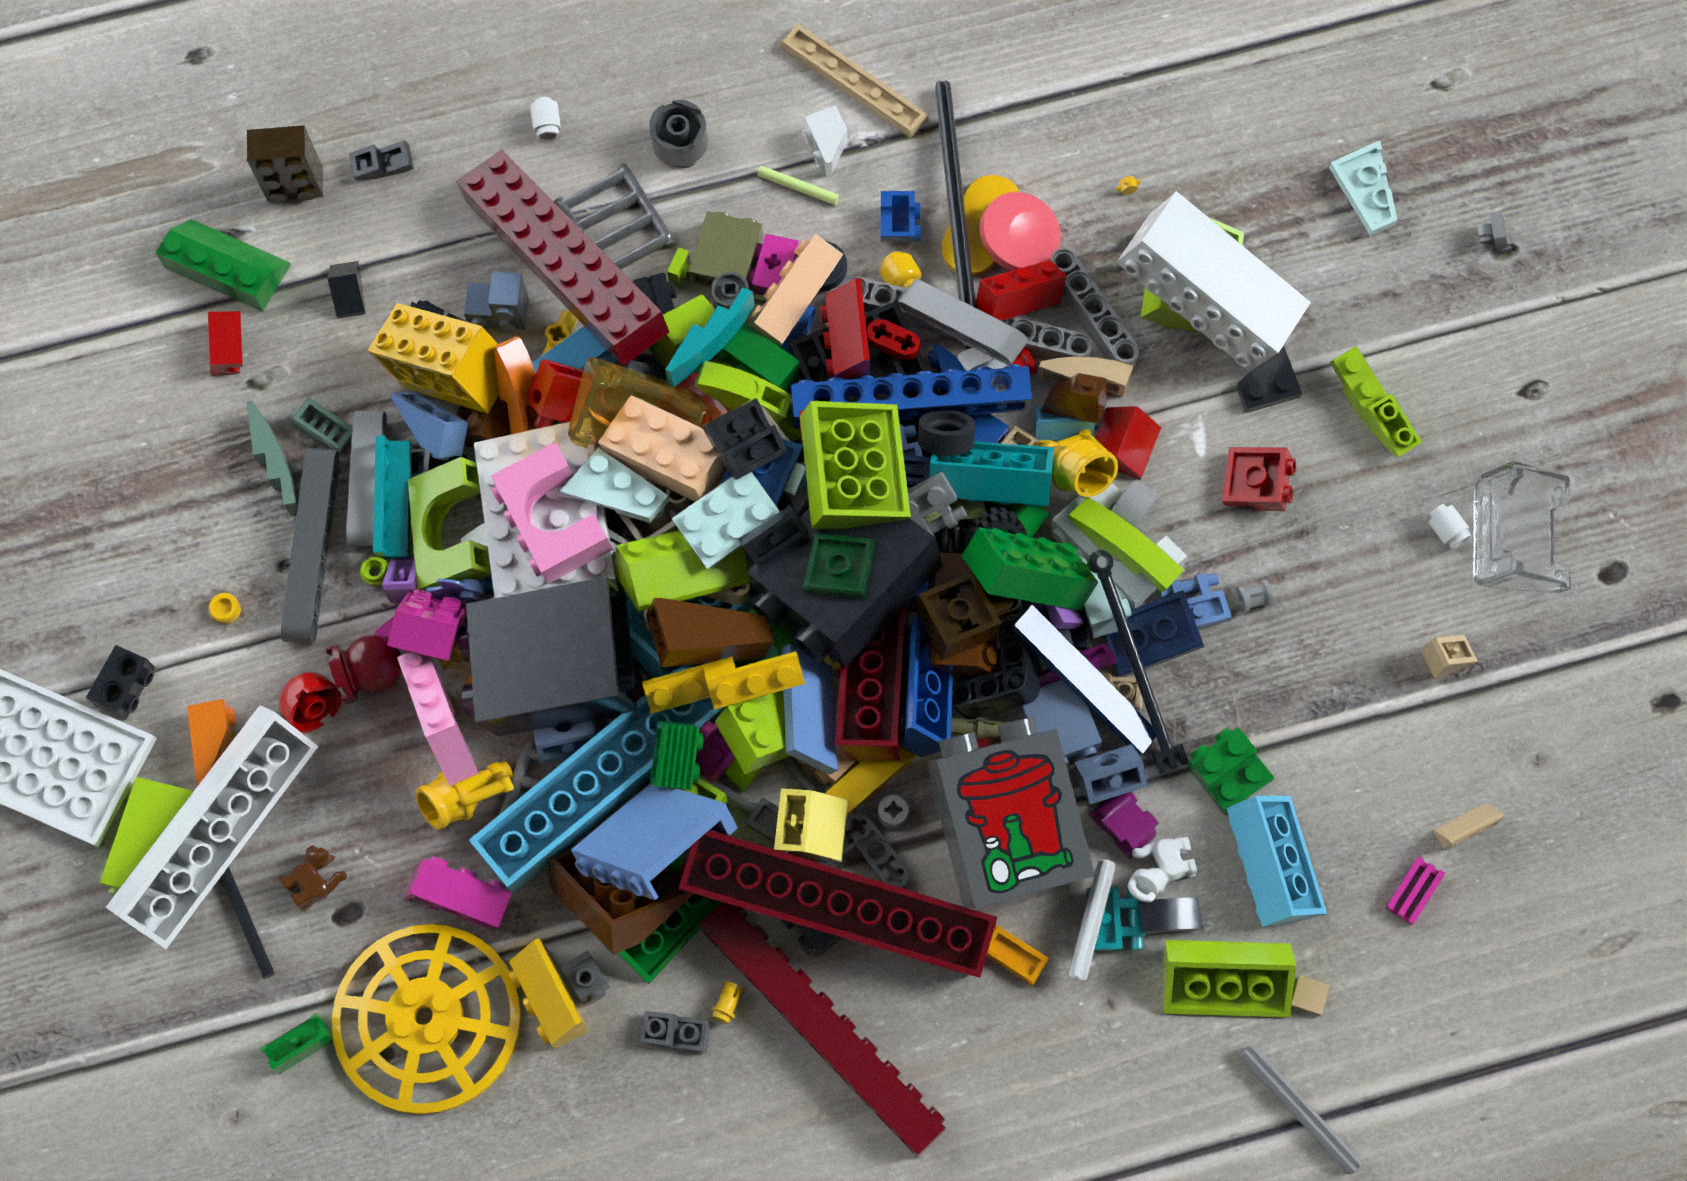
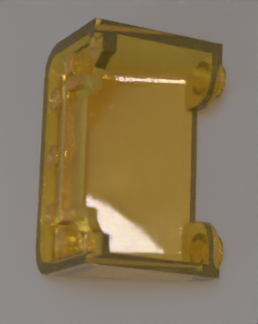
M588 357L583 369L568 429V436L571 442L577 446L588 448L589 445H595L631 395L700 427L707 408L694 391L677 384L671 387L666 380L598 358Z

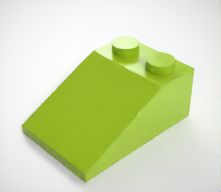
M784 691L728 705L715 721L744 774L790 756L786 754Z

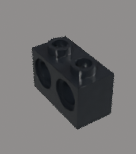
M115 645L88 692L86 699L94 706L126 720L129 714L133 713L138 707L139 696L144 687H147L153 680L155 666L147 658ZM136 665L135 672L125 676L126 670L130 666ZM121 691V697L117 701L111 702L112 695Z

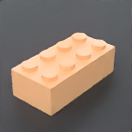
M632 395L598 442L603 451L633 472L695 502L719 486L726 470L703 428Z

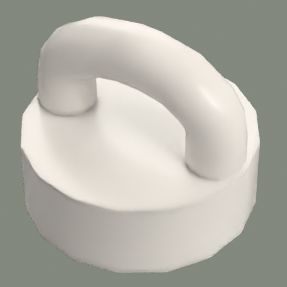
M1138 869L1135 871L1128 883L1130 893L1138 900L1148 903L1157 897L1162 888L1160 878L1148 869Z

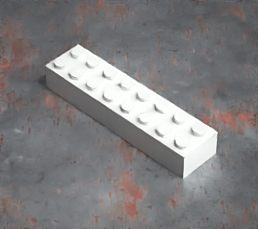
M259 705L106 908L167 949L318 746L274 711Z

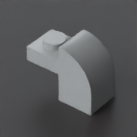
M1135 480L1123 492L1111 511L1138 529L1147 520L1161 495L1140 481Z

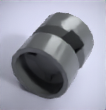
M726 272L715 278L711 287L715 310L717 306L729 310L742 287L749 290L748 283L742 275L735 272Z

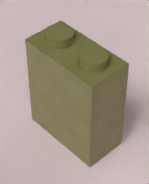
M707 211L689 268L690 283L711 288L715 278L726 272L738 273L748 283L750 271L752 268L754 269L756 263L755 253L757 245L763 239L762 223H758L752 218L740 219L731 217L729 214L721 211L715 213Z

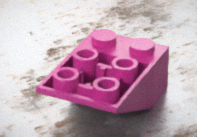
M416 589L413 592H408L395 610L387 646L448 661L457 640L458 629L462 625L467 611L466 605H462L459 599L452 597H443V600L431 597L432 594L424 590Z

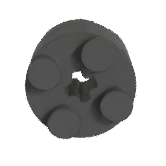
M673 100L671 104L665 106L662 104L653 112L649 126L655 155L669 165L687 168L693 166L703 156L708 145L706 121L699 107L686 100Z

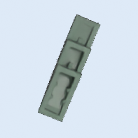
M247 401L253 456L260 466H267L268 480L275 490L282 489L283 504L289 514H297L299 496L288 460L263 415L253 401Z

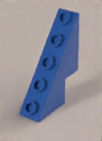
M936 342L933 344V350L928 351L931 368H937L938 373H945L949 369L966 371L955 355ZM994 385L993 389L997 391L998 385ZM965 387L963 389L964 392L969 394L977 392L973 387ZM938 389L940 394L945 393L946 395L948 393L944 389ZM992 414L969 415L975 421L974 441L1000 443L1008 434L1009 426Z

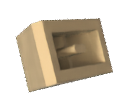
M1465 635L1434 638L1422 652L1434 679L1478 662Z

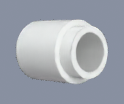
M549 97L536 99L530 105L533 133L537 135V139L540 141L555 140L559 137V132L561 131L558 104Z
M1442 504L1429 514L1431 519L1428 521V524L1443 544L1449 545L1451 549L1457 548L1472 536L1468 531L1469 526L1453 505L1446 507Z

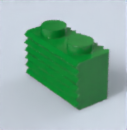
M658 721L650 783L657 787L692 790V784L698 781L700 772L699 764L695 763L696 752L701 751L703 747V733L699 732L700 727L695 724Z

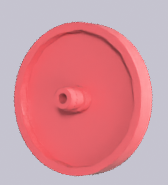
M1022 192L1003 194L990 203L981 217L979 229L985 250L996 263L1012 271L1051 260L1052 254L1059 249L1061 231L1058 220L1052 210L1033 195Z

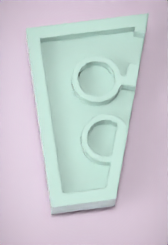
M1380 141L1332 161L1329 169L1370 236L1394 226L1397 222L1392 192L1389 189L1386 177L1387 169L1382 159Z
M599 447L560 490L562 497L586 501L589 505L596 507L600 505L613 509L616 513L649 523L653 521L669 502L668 495Z

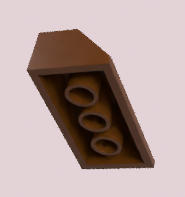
M940 552L943 566L931 577V589L972 572L962 558V554ZM996 638L944 660H941L930 639V665L961 681L997 672Z

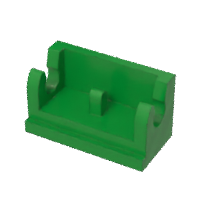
M320 1013L310 1016L311 1018L287 1033L260 1047L261 1051L268 1057V1064L272 1071L282 1074L333 1042L332 1034Z

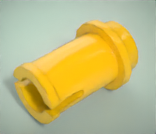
M725 981L716 1006L711 1008L713 1012L711 1018L723 1024H729L730 1020H734L735 1015L733 1012L743 992V988L735 983Z

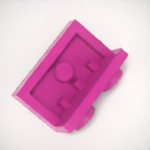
M708 721L699 729V732L703 733V747L701 751L696 752L695 763L699 764L700 772L711 783H714L724 774L736 758L716 723Z

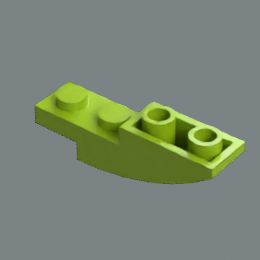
M1357 345L1329 362L1344 385V388L1341 390L1352 407L1377 439L1396 458L1423 443L1393 394L1387 395Z
M704 361L701 364L695 383L697 388L731 410L751 399L757 398L760 406L763 405L787 438L793 442L801 438L800 428H795L793 405L790 403L791 394L745 371L709 361Z

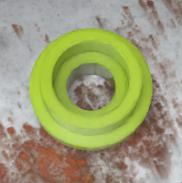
M380 557L368 558L360 568L362 580L370 586L382 585L389 566L388 563ZM380 569L381 572L378 576H371L372 570Z

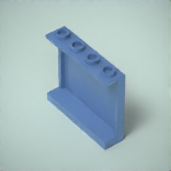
M650 783L572 848L571 851L577 860L575 862L577 869L584 876H591L602 883L607 882L621 890H629L637 896L642 895L656 900L658 896L650 883L655 876L709 830L729 836L738 827L725 803L677 788L657 787Z

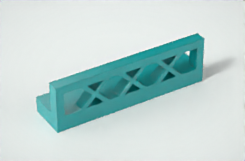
M385 435L376 436L373 553L383 559L409 558L410 502L408 479H411L412 443L410 441H389Z

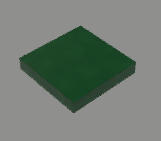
M814 533L803 584L804 593L865 599L876 544L875 540Z

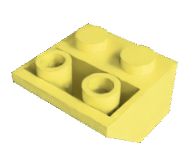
M781 788L774 850L781 852L787 850L789 854L807 860L842 862L848 800L812 790Z

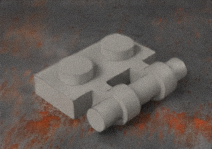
M943 472L907 489L910 519L933 536L934 533L945 527L950 529L958 525L957 521L967 517L966 511L962 506L951 510L949 504L957 501V495ZM939 510L942 516L928 523L925 516Z

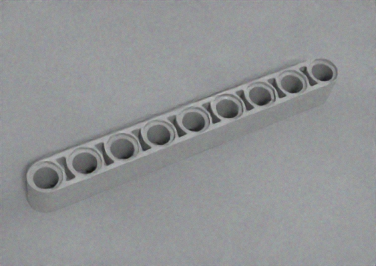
M859 276L849 277L844 282L846 284L853 279L861 278L864 313L894 301L898 303L907 288ZM881 298H886L889 300V302L881 304L878 303L877 300ZM900 307L908 326L950 336L911 316ZM1013 317L1002 321L1028 336V342L1024 348L1029 351L1033 358L1050 360L1064 357L1091 356L1092 341L1084 333L1021 317ZM1047 340H1052L1057 345L1047 346L1044 344V342ZM1075 347L1082 348L1085 352L1078 354L1073 352L1072 349Z

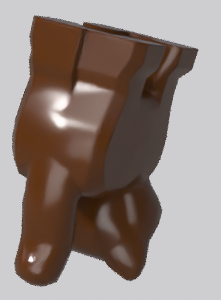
M309 846L305 850L304 861L297 865L287 876L282 875L279 878L284 888L290 892L298 886L300 887V893H294L290 896L303 912L311 908L314 903L327 898L341 881L347 879L345 871L336 872L328 881L318 873V870L325 868L335 859V856L330 855L329 851L324 847Z

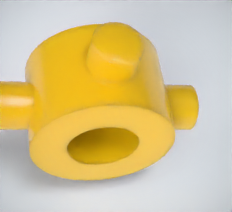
M1133 176L1124 177L1118 182L1119 186L1116 187L1117 192L1121 191L1123 195L1134 193L1138 189L1137 185L1141 184L1140 180H1135Z

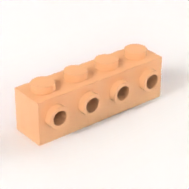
M816 233L809 241L804 238L794 251L798 255L792 263L789 260L779 273L783 277L778 285L774 282L764 294L767 301L763 307L757 305L748 318L752 321L750 324L751 328L777 346L783 344L843 256L840 251Z

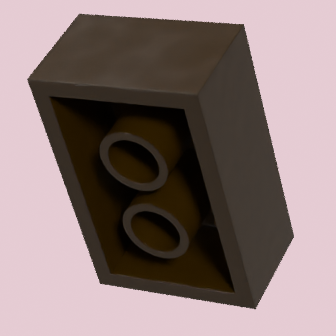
M305 125L247 130V162L267 201L284 202L287 199L312 200L315 197H323V166Z

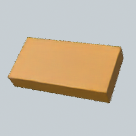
M995 926L986 957L1033 986L1050 958L1000 926Z

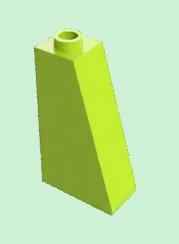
M139 777L135 778L100 880V884L109 889L108 894L115 896L192 795L193 790Z

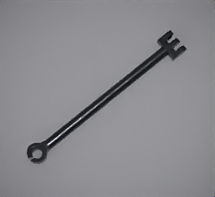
M1097 550L1099 555L1096 552H1092L1087 559V565L1091 572L1097 574L1105 592L1161 749L1158 752L1152 753V757L1159 774L1166 772L1163 762L1165 759L1171 770L1177 768L1175 755H1178L1182 766L1188 764L1189 761L1183 744L1179 743L1172 746L1111 576L1113 558L1109 552ZM1100 556L1104 557L1107 561L1104 568H1100L1097 565V560Z

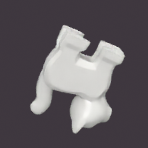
M1188 837L1162 839L1149 843L1143 848H1134L1132 850V855L1140 859L1153 854L1158 868H1150L1148 870L1154 872L1162 882V888L1159 893L1164 891L1168 882L1176 881L1185 876L1192 878L1197 873L1194 858L1183 861L1180 853L1185 854L1191 851Z

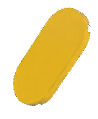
M986 175L976 179L970 184L963 197L972 276H976V274L981 272L985 273L995 263L985 250L980 237V221L984 211L997 197L1010 192H1019L1017 186L1003 176ZM949 225L942 239L941 252L947 267L956 273L951 228Z

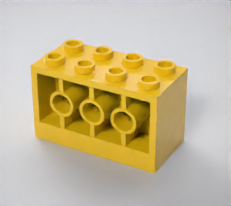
M396 303L367 350L405 389L485 413L490 411L499 396L493 346L498 344L480 325Z

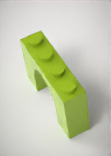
M459 457L408 479L417 589L426 591V587L440 586L437 582L438 578L460 582L461 579L479 580L491 575L488 546L467 540L445 549L441 538L442 525L449 510L458 502L481 493L477 463Z

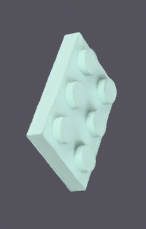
M750 472L738 480H735L733 477L729 478L673 517L672 521L708 570L742 546L739 541L741 538L780 511L753 473Z

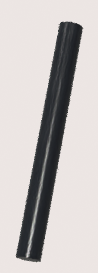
M228 866L220 879L263 979L270 978L275 972Z

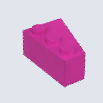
M431 856L429 860L424 858L416 865L403 897L404 900L412 902L415 899L430 905L429 908L433 910H444L457 915V918L492 930L499 928L512 892L505 890V884L493 879H489L486 883L476 879L477 873L465 868H459V871L447 867V861Z

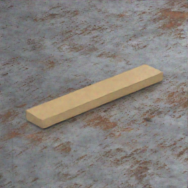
M797 24L780 42L781 48L910 139L928 120V114L801 25Z

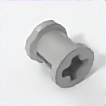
M1266 579L1261 580L1258 585L1247 588L1239 586L1236 588L1237 600L1243 613L1249 612L1250 608L1264 604L1271 606L1274 604L1273 592ZM1257 594L1260 595V596H1257V597H1254V598H1251V597H1250V596L1257 595Z

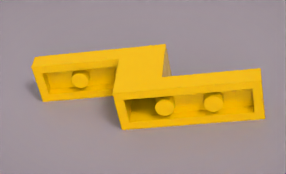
M796 651L735 668L733 657H728L643 681L651 714L710 697L714 709L805 684Z

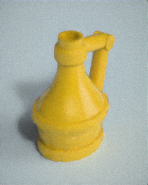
M1089 429L1081 430L1079 434L1057 442L1042 439L1035 444V446L1054 447L1051 477L1053 484L1060 491L1066 493L1074 492L1081 497H1093L1104 492L1116 477L1118 471L1117 459L1091 435Z
M506 761L491 763L486 767V770L478 772L479 774L449 786L443 772H439L437 778L429 784L419 786L415 790V799L419 810L426 821L437 830L444 829L453 822L470 820L479 801L514 789L510 779L513 773L509 764Z

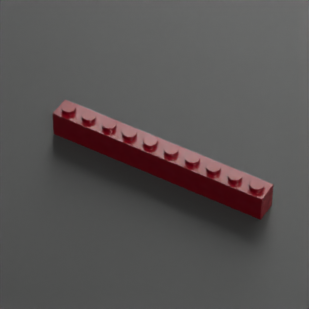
M721 902L698 924L703 934L918 1158L945 1132L946 1127L942 1124L945 1118L933 1106L929 1110L920 1101L923 1097L922 1094L911 1083L907 1086L902 1083L898 1078L901 1074L899 1070L889 1060L883 1063L875 1054L878 1052L877 1047L867 1037L861 1040L853 1032L856 1029L854 1023L845 1014L839 1017L831 1009L834 1006L831 999L822 991L817 994L809 986L812 983L809 976L802 969L796 972L788 964L791 959L786 952L779 946L774 949L766 941L769 935L758 924L753 927L745 919L748 914L743 908Z

